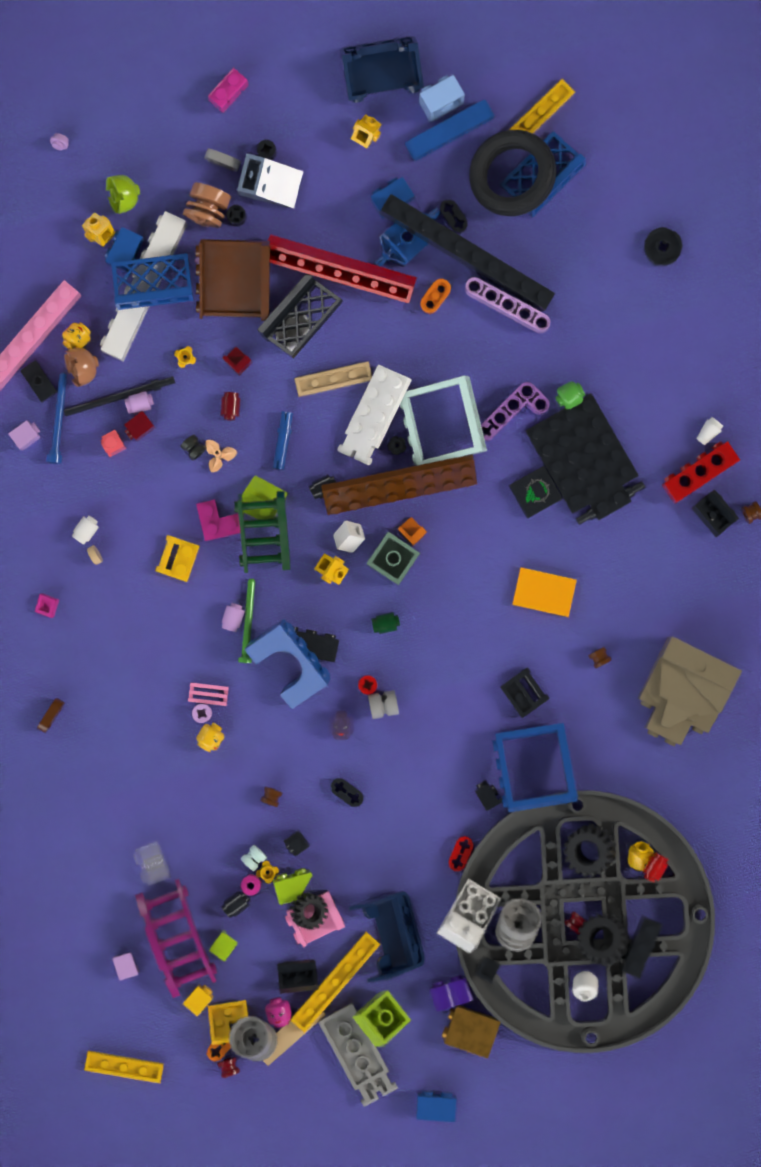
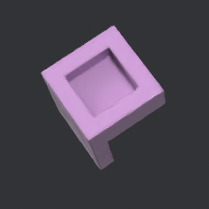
M132 953L121 956L117 955L112 958L119 981L140 973L138 965H135Z

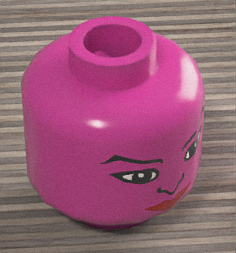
M281 997L271 999L270 1003L265 1007L269 1024L274 1025L275 1028L284 1027L289 1024L292 1013L287 1000H281Z

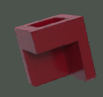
M235 347L227 356L224 355L222 357L239 376L253 363L238 347Z

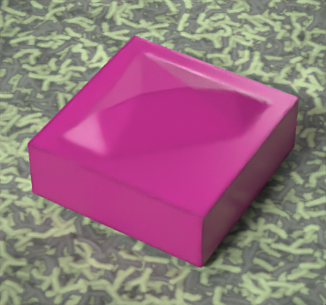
M41 593L34 612L54 618L59 599Z

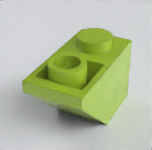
M300 868L290 875H287V873L279 874L276 876V879L272 880L280 905L298 900L296 897L302 895L312 877L309 869Z

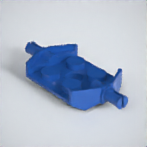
M436 207L432 212L426 215L432 219H435L437 216L441 214L440 210L438 211V208ZM394 223L379 237L383 253L374 264L381 267L390 261L405 267L428 243L412 234L413 239L411 241H404L402 235L409 231Z

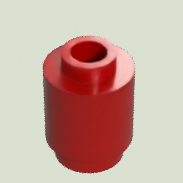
M655 852L653 856H650L642 871L645 873L644 877L652 882H655V880L660 881L668 866L667 862L669 859Z

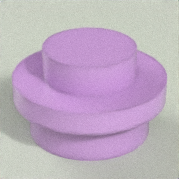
M55 133L50 138L52 147L57 150L67 149L69 146L68 138L62 134Z

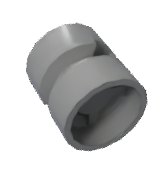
M395 690L385 691L383 695L379 693L368 695L373 719L383 718L384 714L388 716L399 714Z

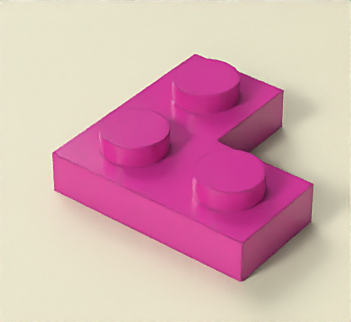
M215 500L196 504L205 541L241 533L238 514L220 518Z

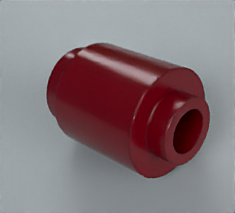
M224 392V397L221 399L220 416H224V420L235 421V418L239 417L241 402L239 393Z

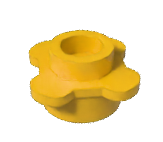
M186 346L185 349L176 350L174 353L179 361L178 366L180 368H184L188 364H195L196 358L192 354L193 349L190 346Z
M269 861L262 862V867L256 871V876L258 878L261 877L266 883H271L275 875L279 873V869L276 866L270 865Z

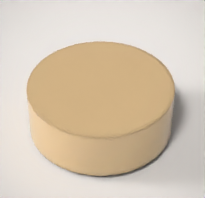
M95 545L87 548L88 555L95 565L103 562L101 554Z

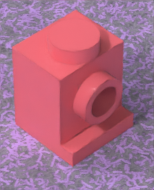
M116 430L102 436V440H100L109 458L126 449Z

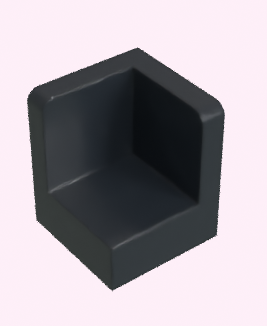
M483 955L474 973L476 976L493 984L494 977L501 964Z

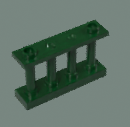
M277 491V498H273V500L243 502L242 494H238V501H234L235 513L239 512L243 554L239 555L240 566H244V573H248V564L278 562V564H282L283 570H290L285 492ZM267 508L278 510V516H275L273 519L244 520L243 510ZM269 526L279 528L280 534H276L274 537L246 538L245 528ZM270 544L281 546V552H278V554L247 555V546Z

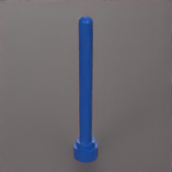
M65 372L59 375L52 449L47 454L46 459L47 463L62 464L59 447L67 374Z

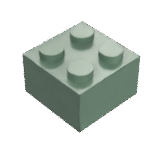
M387 532L367 562V565L399 586L420 553L390 532Z

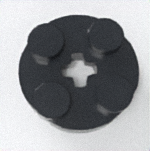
M665 227L654 229L644 241L645 256L655 266L673 264L680 256L683 247L679 234ZM660 242L668 245L665 252L658 249Z

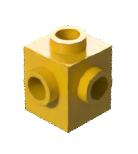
M365 114L361 120L357 119L355 122L351 140L368 148L373 141L377 142L381 135L379 129L382 124L375 118Z
M95 212L82 225L85 237L91 242L95 241L102 247L115 234L109 219Z
M325 553L314 568V570L322 574L321 579L329 584L333 581L340 585L349 569L343 565L345 561L337 556L332 558Z

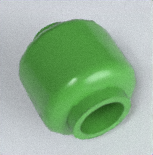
M570 381L557 389L558 395L555 398L560 407L564 406L566 409H571L583 402L585 393L579 383Z

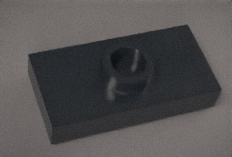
M36 360L20 370L41 403L58 393Z

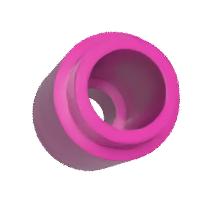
M254 874L245 876L241 882V889L247 895H255L261 888V880ZM252 882L254 888L249 889L247 883Z

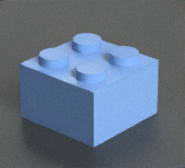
M446 75L439 79L436 85L424 87L419 98V104L429 121L432 122L463 105L465 94L454 75L450 77Z

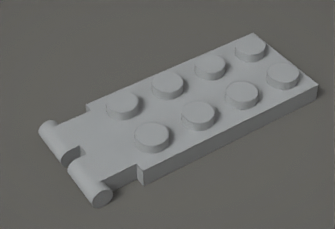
M350 1003L318 1022L355 1090L359 1089L363 1096L361 1102L365 1107L379 1099L376 1093L379 1090L385 1096L398 1089V1086L395 1082L391 1083L386 1074L389 1070L377 1047L373 1045L352 1016L357 1010L354 1004Z

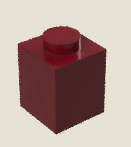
M143 411L124 424L127 428L125 433L131 440L135 438L137 442L156 428Z

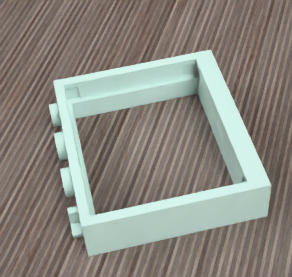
M461 376L406 391L400 407L404 409L405 417H403L405 427L409 430L408 442L413 447L414 454H412V459L415 465L418 466L487 451L469 376ZM459 384L474 447L424 460L410 397Z

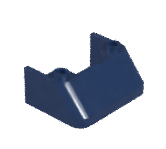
M405 891L368 899L349 906V911L362 909L366 918H375L384 955L380 956L377 960L379 974L367 978L368 983L393 979L424 964V952L409 895Z

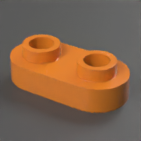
M437 279L431 285L420 302L423 312L433 314L439 309L451 291V285L447 280ZM440 286L445 289L442 293L437 290ZM429 301L433 303L431 308L426 306V303Z

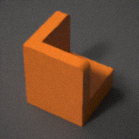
M412 517L397 529L412 546L427 533Z

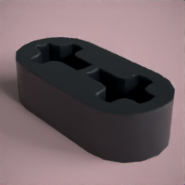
M444 200L440 206L441 215L453 232L457 234L464 233L468 226L466 217L453 200ZM446 204L448 206H453V216L450 214L449 211H444ZM455 217L459 222H464L462 225V229H460V227H454L456 225V221L454 220Z
M337 778L332 782L331 790L337 797L352 807H358L362 804L363 794L353 785L342 778ZM343 782V788L347 792L344 793L342 790L335 791L336 786L334 784ZM349 792L353 795L359 794L358 798L360 801L351 803L352 798L347 794Z

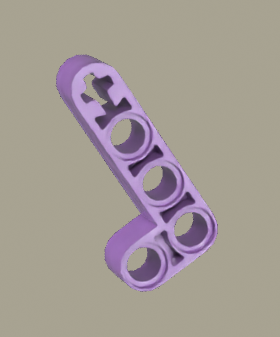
M525 382L521 384L481 424L482 429L484 428L485 430L491 424L494 426L489 432L490 436H484L485 442L493 439L525 406L537 415L544 414L549 408V400L532 383ZM522 388H530L532 394L528 397L524 396L521 392ZM516 401L518 409L511 410L508 407V402ZM543 401L545 409L538 410L535 407V402ZM502 414L505 421L501 424L497 423L494 419L495 415Z

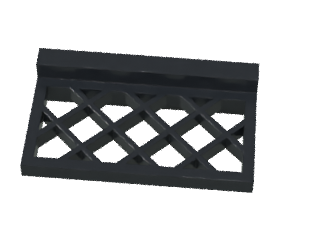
M305 274L257 330L263 339L270 341L294 359L342 304L343 300L314 280L313 276ZM316 287L320 289L321 296L311 297V292ZM332 298L335 300L332 306L325 307V299ZM321 300V308L312 309L311 302ZM302 303H308V310L299 311L298 307ZM322 312V317L319 320L312 321V314ZM309 314V322L299 324V316ZM288 318H296V324L286 326ZM309 327V332L306 335L300 336L299 328ZM296 329V336L287 338L286 330ZM283 331V339L275 340L272 338L276 332ZM297 341V346L292 351L287 349V342Z

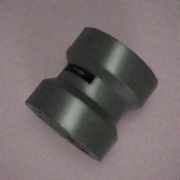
M195 434L191 435L180 445L183 451L189 453L192 461L197 459L207 449L198 442Z

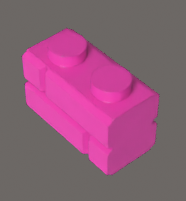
M233 68L208 95L209 101L224 113L239 97L241 91H244L249 86L248 80Z

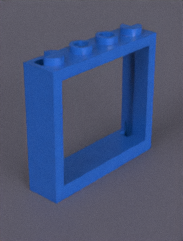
M564 723L495 734V740H492L494 752L498 751L499 758L495 759L497 770H501L502 777H499L500 789L504 788L505 791L502 801L503 806L507 807L508 813L577 802L578 797ZM557 733L567 793L513 802L502 741Z

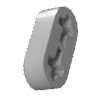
M210 148L207 149L204 157L212 163L233 171H238L241 161Z

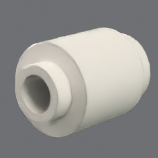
M89 515L87 518L83 516L74 528L72 537L82 544H85L86 541L89 542L99 528L96 525L98 521Z

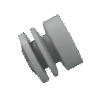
M513 899L507 902L501 911L495 930L496 937L501 945L514 951L529 948L534 942L541 925L542 917L540 910L535 904L524 899Z
M244 1017L233 1025L230 1032V1044L237 1055L251 1061H263L274 1053L277 1046V1035L275 1029L270 1024L255 1017ZM259 1038L258 1042H253L254 1039Z

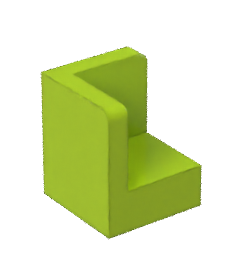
M223 930L209 951L225 962L238 942Z

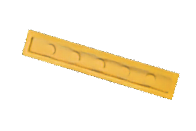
M365 932L318 986V990H315L292 1016L290 1021L305 1033L381 944Z

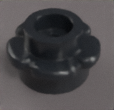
M394 436L388 442V450L394 455H399L406 450V441L402 437Z

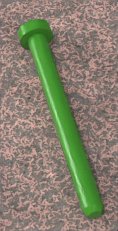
M249 579L247 585L242 656L238 658L240 663H252V659L249 658L244 649L251 641L255 579Z

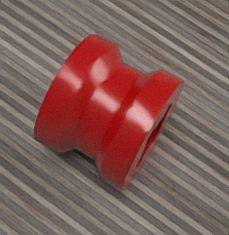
M364 676L359 680V690L363 694H372L377 689V681L372 676Z

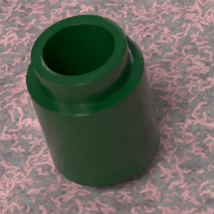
M394 612L376 615L375 618H371L374 633L383 634L397 631V627L400 626L399 617L394 615Z

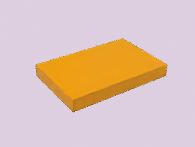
M520 567L512 605L569 617L577 580Z

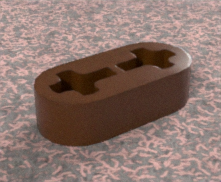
M56 698L40 721L37 729L46 733L62 710L65 702Z

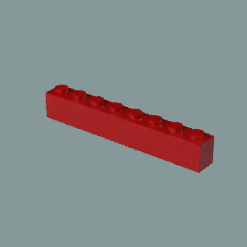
M270 235L267 240L270 241V263L405 303H409L417 277L274 235Z

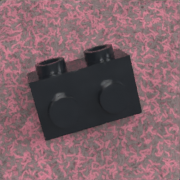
M716 490L711 491L692 507V510L715 537H718L739 519L734 510L727 505L723 497Z
M315 959L277 964L280 994L318 990Z

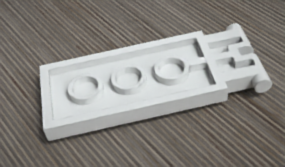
M378 365L345 432L347 437L343 445L338 446L337 451L351 458L354 457V459L366 465H370L372 463V458L370 457L374 449L379 448L412 380Z

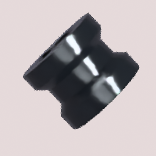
M262 140L257 146L258 156L273 160L276 157L275 144L271 140Z
M232 205L227 210V218L231 225L237 227L245 223L246 213L242 206Z

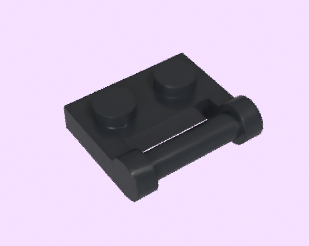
M528 667L500 686L521 718L550 699L531 676V671ZM524 677L538 697L537 701L534 702L520 683V679Z

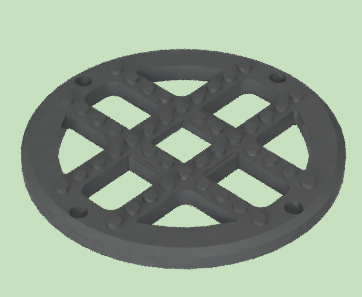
M576 790L577 799L583 803L582 809L578 811L572 808L573 802L510 812L498 821L475 847L463 870L456 892L457 898L466 881L470 879L500 897L501 901L498 907H504L507 902L513 899H524L535 905H540L542 942H533L525 950L514 951L507 949L501 944L488 943L483 933L479 943L471 953L457 945L456 948L466 978L475 994L494 1017L511 1031L529 1041L551 1049L573 1053H597L626 1047L645 1039L669 1023L685 1007L701 983L709 964L715 934V911L709 881L699 858L684 836L670 822L645 805L627 797L602 791ZM567 791L558 792V793H554V794H550V795H546V796L564 794V793H567ZM591 820L596 826H602L601 830H608L607 835L613 836L611 841L616 843L614 850L617 851L613 857L615 858L606 870L600 873V877L563 879L560 828L562 824L568 821ZM618 826H622L648 842L660 855L669 859L667 864L673 872V876L661 877L660 881L655 880V882L646 878H624L620 872ZM539 830L542 866L540 881L535 884L489 886L495 872L506 856L520 842ZM679 898L682 901L683 929L677 934L658 935L650 957L678 955L674 966L660 987L649 998L629 1011L627 975L620 970L625 957L622 955L619 962L615 961V964H607L605 966L607 1015L600 1020L576 1021L572 1019L570 1013L568 965L595 963L581 953L582 950L578 946V940H566L563 902L601 900L602 915L607 914L610 917L616 918L626 928L628 935L626 900ZM699 909L705 912V917L702 920L695 918V912ZM603 929V938L594 939V947L599 951L608 949L613 943V933L608 929ZM629 937V940H628V944H629V945H630V942H631V940H632V937ZM483 955L501 965L544 964L548 970L550 1014L545 1015L523 1002L505 985L497 973L493 984L476 976L474 972ZM588 1033L596 1034V1040L593 1043L586 1041Z

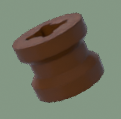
M757 501L752 502L750 506L745 505L741 507L743 516L748 524L753 523L755 519H761V508Z
M605 646L588 655L593 660L595 669L612 660L610 656H607Z
M265 786V793L260 798V801L278 807V799L282 796L283 792Z

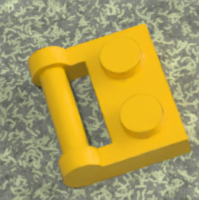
M167 535L165 539L167 542L155 571L188 582L200 546ZM177 544L179 548L171 570L165 569L173 545Z

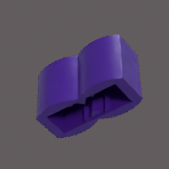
M459 974L450 977L451 981L443 983V980L432 983L433 987L429 988L436 1012L473 1000L466 976L462 977Z

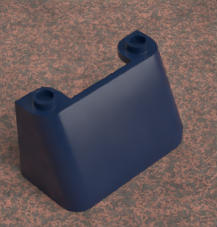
M414 36L353 45L340 49L349 101L362 102L367 97V94L402 88L409 90V93H416L424 88L418 42Z

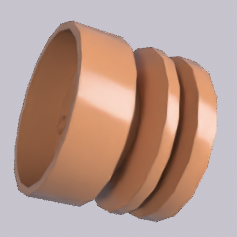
M197 182L193 183L189 195L196 202L188 201L186 206L190 209H184L183 215L199 225L221 228L222 222L218 219H224V214L218 211V209L226 210L231 196L215 187Z

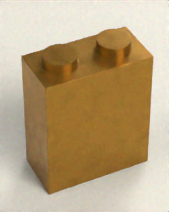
M460 1005L451 1008L448 1019H450L449 1026L444 1027L441 1036L444 1038V1044L488 1059L500 1021L495 1017Z

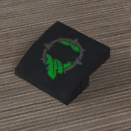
M545 466L509 485L527 519L563 499Z

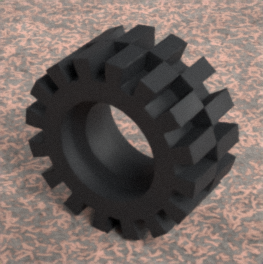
M302 893V896L298 895L296 897L298 901L293 900L292 903L295 906H291L290 910L294 912L290 913V915L294 917L292 920L296 925L314 930V928L318 929L320 927L319 924L323 925L325 923L322 919H327L328 916L324 914L328 913V909L325 908L327 903L324 902L323 898L312 893ZM313 904L314 914L311 918H305L304 910L306 906Z

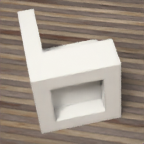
M344 521L333 535L337 549L353 553L365 540L361 524Z

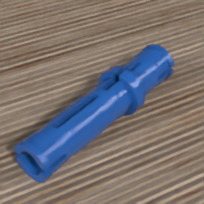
M282 411L280 427L277 428L279 433L272 468L285 470L294 413Z

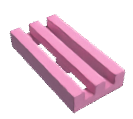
M190 682L188 702L227 706L229 687ZM194 687L224 690V694L194 691ZM193 694L223 698V702L193 698Z

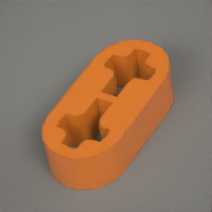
M230 1042L216 1045L211 1043L207 1049L208 1058L212 1061L221 1060L231 1048ZM219 1045L222 1046L219 1051L220 1056L211 1055L213 1052L212 1048L216 1049Z

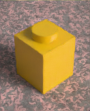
M199 984L186 998L183 1005L198 1016L213 999V991L205 984L203 986Z

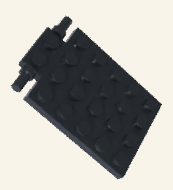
M592 393L585 396L583 402L571 409L564 408L525 430L526 435L571 513L573 514L587 505L590 506L586 513L576 518L578 525L589 519L597 518L598 521L631 503L630 498L634 497L635 493L646 488L641 481L632 487L628 486L624 489V484L639 475Z

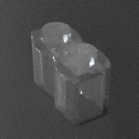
M159 841L135 849L136 853L133 856L136 864H140L142 868L140 876L143 883L147 882L149 886L171 877Z

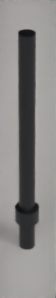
M171 376L161 380H151V383L66 408L64 413L65 416H69L128 398V396L151 390L155 392L161 390V387L174 384L175 379Z

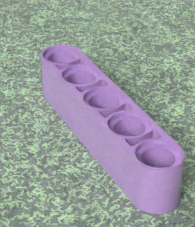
M472 277L467 281L465 291L470 297L537 333H544L548 330L550 319L546 314L477 277ZM476 283L479 286V290L473 292L469 289V285ZM493 292L496 295V299L493 301L488 300L486 293ZM509 301L512 303L513 308L506 310L503 308L502 303ZM522 310L528 311L529 318H521L519 312ZM543 319L546 322V327L539 328L536 325V321Z

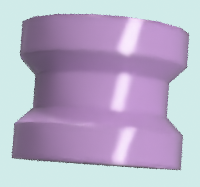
M206 704L196 705L192 711L193 719L199 723L209 721L212 717L211 708Z

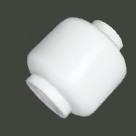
M582 971L577 974L573 979V995L581 1001L594 999L598 993L597 977L589 971Z

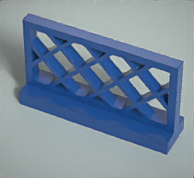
M554 131L543 141L547 145L553 138L559 142V149H550L552 153H559V162H555L556 166H559V172L556 174L553 189L547 199L539 207L528 212L532 218L586 165V158L581 153L578 154ZM570 152L574 156L570 161L562 162L561 153ZM530 153L500 183V186L512 197L518 196L516 193L521 195V193L529 190L521 189V180L532 179V185L537 178L535 166H538V163L535 162V157ZM524 167H532V176H521V170ZM511 180H519V189H510L507 184Z
M188 253L111 263L115 293L114 300L117 310L194 301ZM177 260H185V266L180 271L172 266ZM159 262L167 265L162 273L154 269V266ZM138 265H145L148 268L142 276L134 271ZM125 267L129 271L122 278L117 274L116 268ZM170 268L178 273L172 281L164 276ZM150 271L158 275L153 283L145 279ZM132 273L140 278L134 286L126 281ZM180 276L187 280L186 287H178L174 283ZM161 278L169 283L162 290L156 287ZM142 281L150 286L146 292H140L136 289ZM123 283L131 288L127 294L119 295V288Z

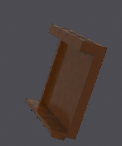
M201 239L199 245H196V257H199V264H196V276H199V283H196V294H199V301H196V313H200V319H203V316L261 317V321H265L270 315V241Z

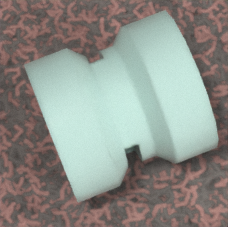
M253 844L248 854H244L240 859L247 867L255 871L258 868V864L264 862L267 856Z

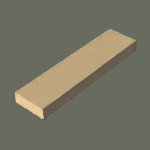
M369 361L294 379L298 397L369 382L372 378Z
M324 1011L307 1029V1031H309L316 1023H318V1021H320L324 1016H326V1013ZM289 1021L288 1025L276 1032V1049L268 1059L263 1060L265 1064L269 1066L305 1033Z

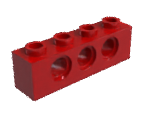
M720 441L712 447V452L709 454L706 452L696 457L697 462L692 465L690 462L680 468L682 472L676 476L672 473L664 479L665 483L662 486L674 504L740 461V458L728 441L724 444ZM715 455L720 458L719 465H714L711 462L712 456ZM697 466L704 468L703 476L696 474L695 469ZM680 477L688 479L689 484L687 487L680 484Z

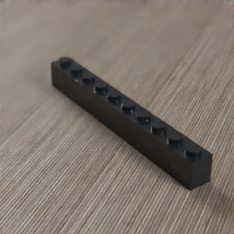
M392 194L389 195L379 212L380 215L541 312L547 309L555 295L548 288Z

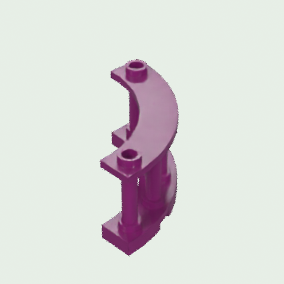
M179 879L175 880L176 891L152 900L145 899L143 893L135 895L140 915L144 918L146 924L144 928L160 971L163 970L166 977L164 981L173 998L180 996L179 987L182 984L208 974L212 982L215 983L217 982L215 974L218 973L215 963H211L195 926L186 898L189 896L188 890L185 885H181ZM180 897L183 906L182 910L158 919L152 918L150 910H153V907ZM186 916L190 927L189 931L165 940H159L156 932L159 926ZM194 938L198 951L174 960H167L164 953L166 947ZM202 958L205 968L181 977L174 976L172 970L175 967Z

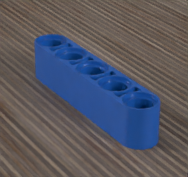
M482 100L405 143V146L414 161L420 160L495 118V115L487 100Z

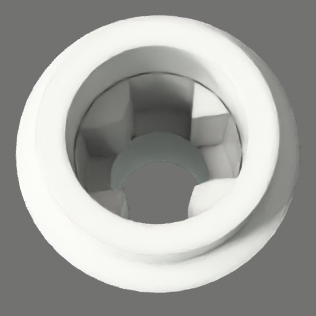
M713 417L709 420L707 419L696 439L703 445H706L721 432L723 425Z

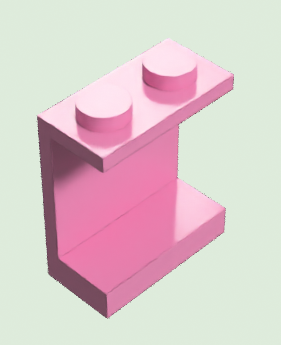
M329 890L318 895L325 900L324 902L327 903L325 908L328 909V913L324 914L328 917L327 919H322L325 923L323 925L319 924L320 927L318 929L310 930L296 925L292 920L294 917L290 915L294 911L289 909L286 912L287 916L285 918L289 927L293 926L296 931L293 934L298 944L301 943L303 947L332 931L345 927V923ZM313 904L306 906L304 910L305 918H311L314 914Z

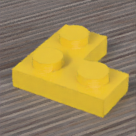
M246 1000L208 1006L212 1045L230 1042V1024L248 1017Z

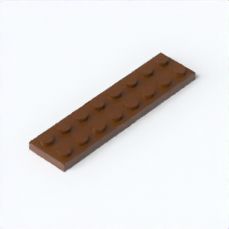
M473 454L325 484L321 485L327 515L470 487L477 485L474 458Z

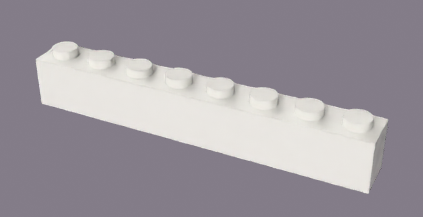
M166 211L163 216L160 215L156 222L158 226L156 232L151 233L148 243H150L147 250H143L140 259L173 255L186 229V220ZM159 262L154 266V269L162 273L167 265ZM140 265L134 271L142 276L148 268L145 265ZM150 271L145 279L153 283L158 275ZM132 274L134 279L131 285L134 286L140 278ZM161 280L156 284V287H157V288H158V286H159ZM142 281L136 289L140 292H146L150 286ZM126 286L124 294H127L131 288ZM149 306L117 310L116 308L118 313L115 319L112 318L108 325V329H110L108 335H104L100 342L101 351L124 362Z

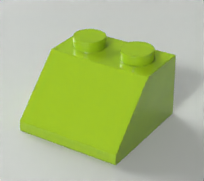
M254 475L242 494L243 502L270 501L273 498H277V491L284 490ZM284 491V492H285V499H286V497H287V495H288V492ZM274 508L243 510L244 513L257 520L273 519L278 514V510H274Z

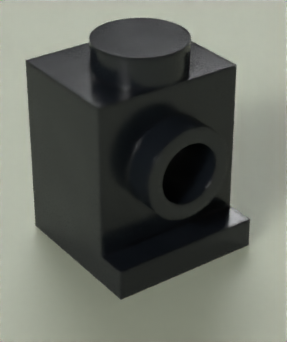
M486 780L476 785L477 789L474 791L486 811L503 802L501 797L497 799L496 796L499 793L494 785L489 786Z
M299 829L284 840L285 846L294 856L299 855L310 847L309 842Z

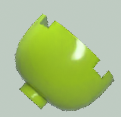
M114 175L106 179V191L110 190L111 197H108L113 211L116 214H121L132 210L136 206L138 195H140L138 184H135L132 179L125 175Z

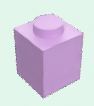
M27 420L8 433L21 451L41 438L38 434L40 430L34 422L31 424Z

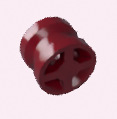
M573 911L571 918L564 923L580 935V932H578L579 928H583L584 925L582 923L586 920Z
M230 1057L217 1063L218 1067L222 1070V1078L240 1073V1069L236 1066V1057Z

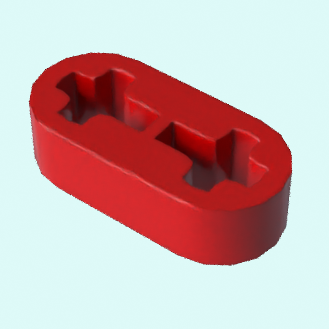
M461 836L457 839L448 860L449 867L453 871L458 872L464 869L473 849L471 838ZM466 839L470 847L465 848L463 853H461L462 846L459 843L460 841L464 842ZM460 854L462 855L460 858V862L462 863V865H458L457 868H455L452 860H456L458 855Z

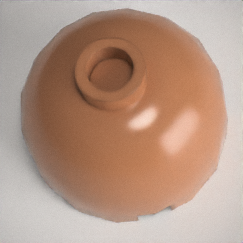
M84 348L66 350L67 354H64L65 364L68 373H72L75 378L72 379L73 384L76 387H81L90 383L96 376V367H99L97 357L92 356Z

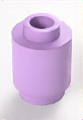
M146 391L128 396L129 398L124 399L129 414L151 410V405H154L152 395L147 394Z
M231 603V606H226L221 622L223 623V629L237 632L245 612L241 610V605Z

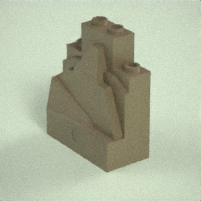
M673 636L667 637L637 698L641 700V705L649 709L652 706L654 707L644 727L648 729L647 733L656 738L659 735L666 738L664 742L674 747L676 744H682L690 726H693L692 730L699 734H703V732L709 733L718 714L723 710L742 671Z

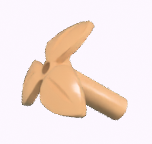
M206 440L205 447L207 452L215 456L209 460V470L213 473L221 469V458L230 461L237 454V450L232 447H225L220 451V446L216 441Z

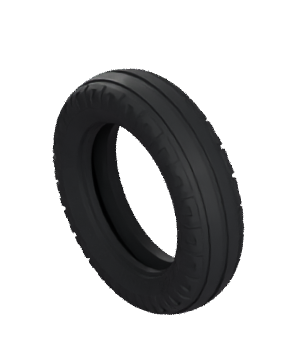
M507 130L488 138L475 152L469 169L470 186L475 198L487 210L502 216H519L539 207L551 193L556 179V163L548 145L535 134L523 130ZM511 149H521L531 153L538 163V175L528 191L515 197H503L497 195L489 188L487 182L488 169L492 161L499 154Z

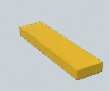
M561 79L509 130H523L533 134L575 94V91Z
M88 1050L84 1071L161 1083L164 1063Z

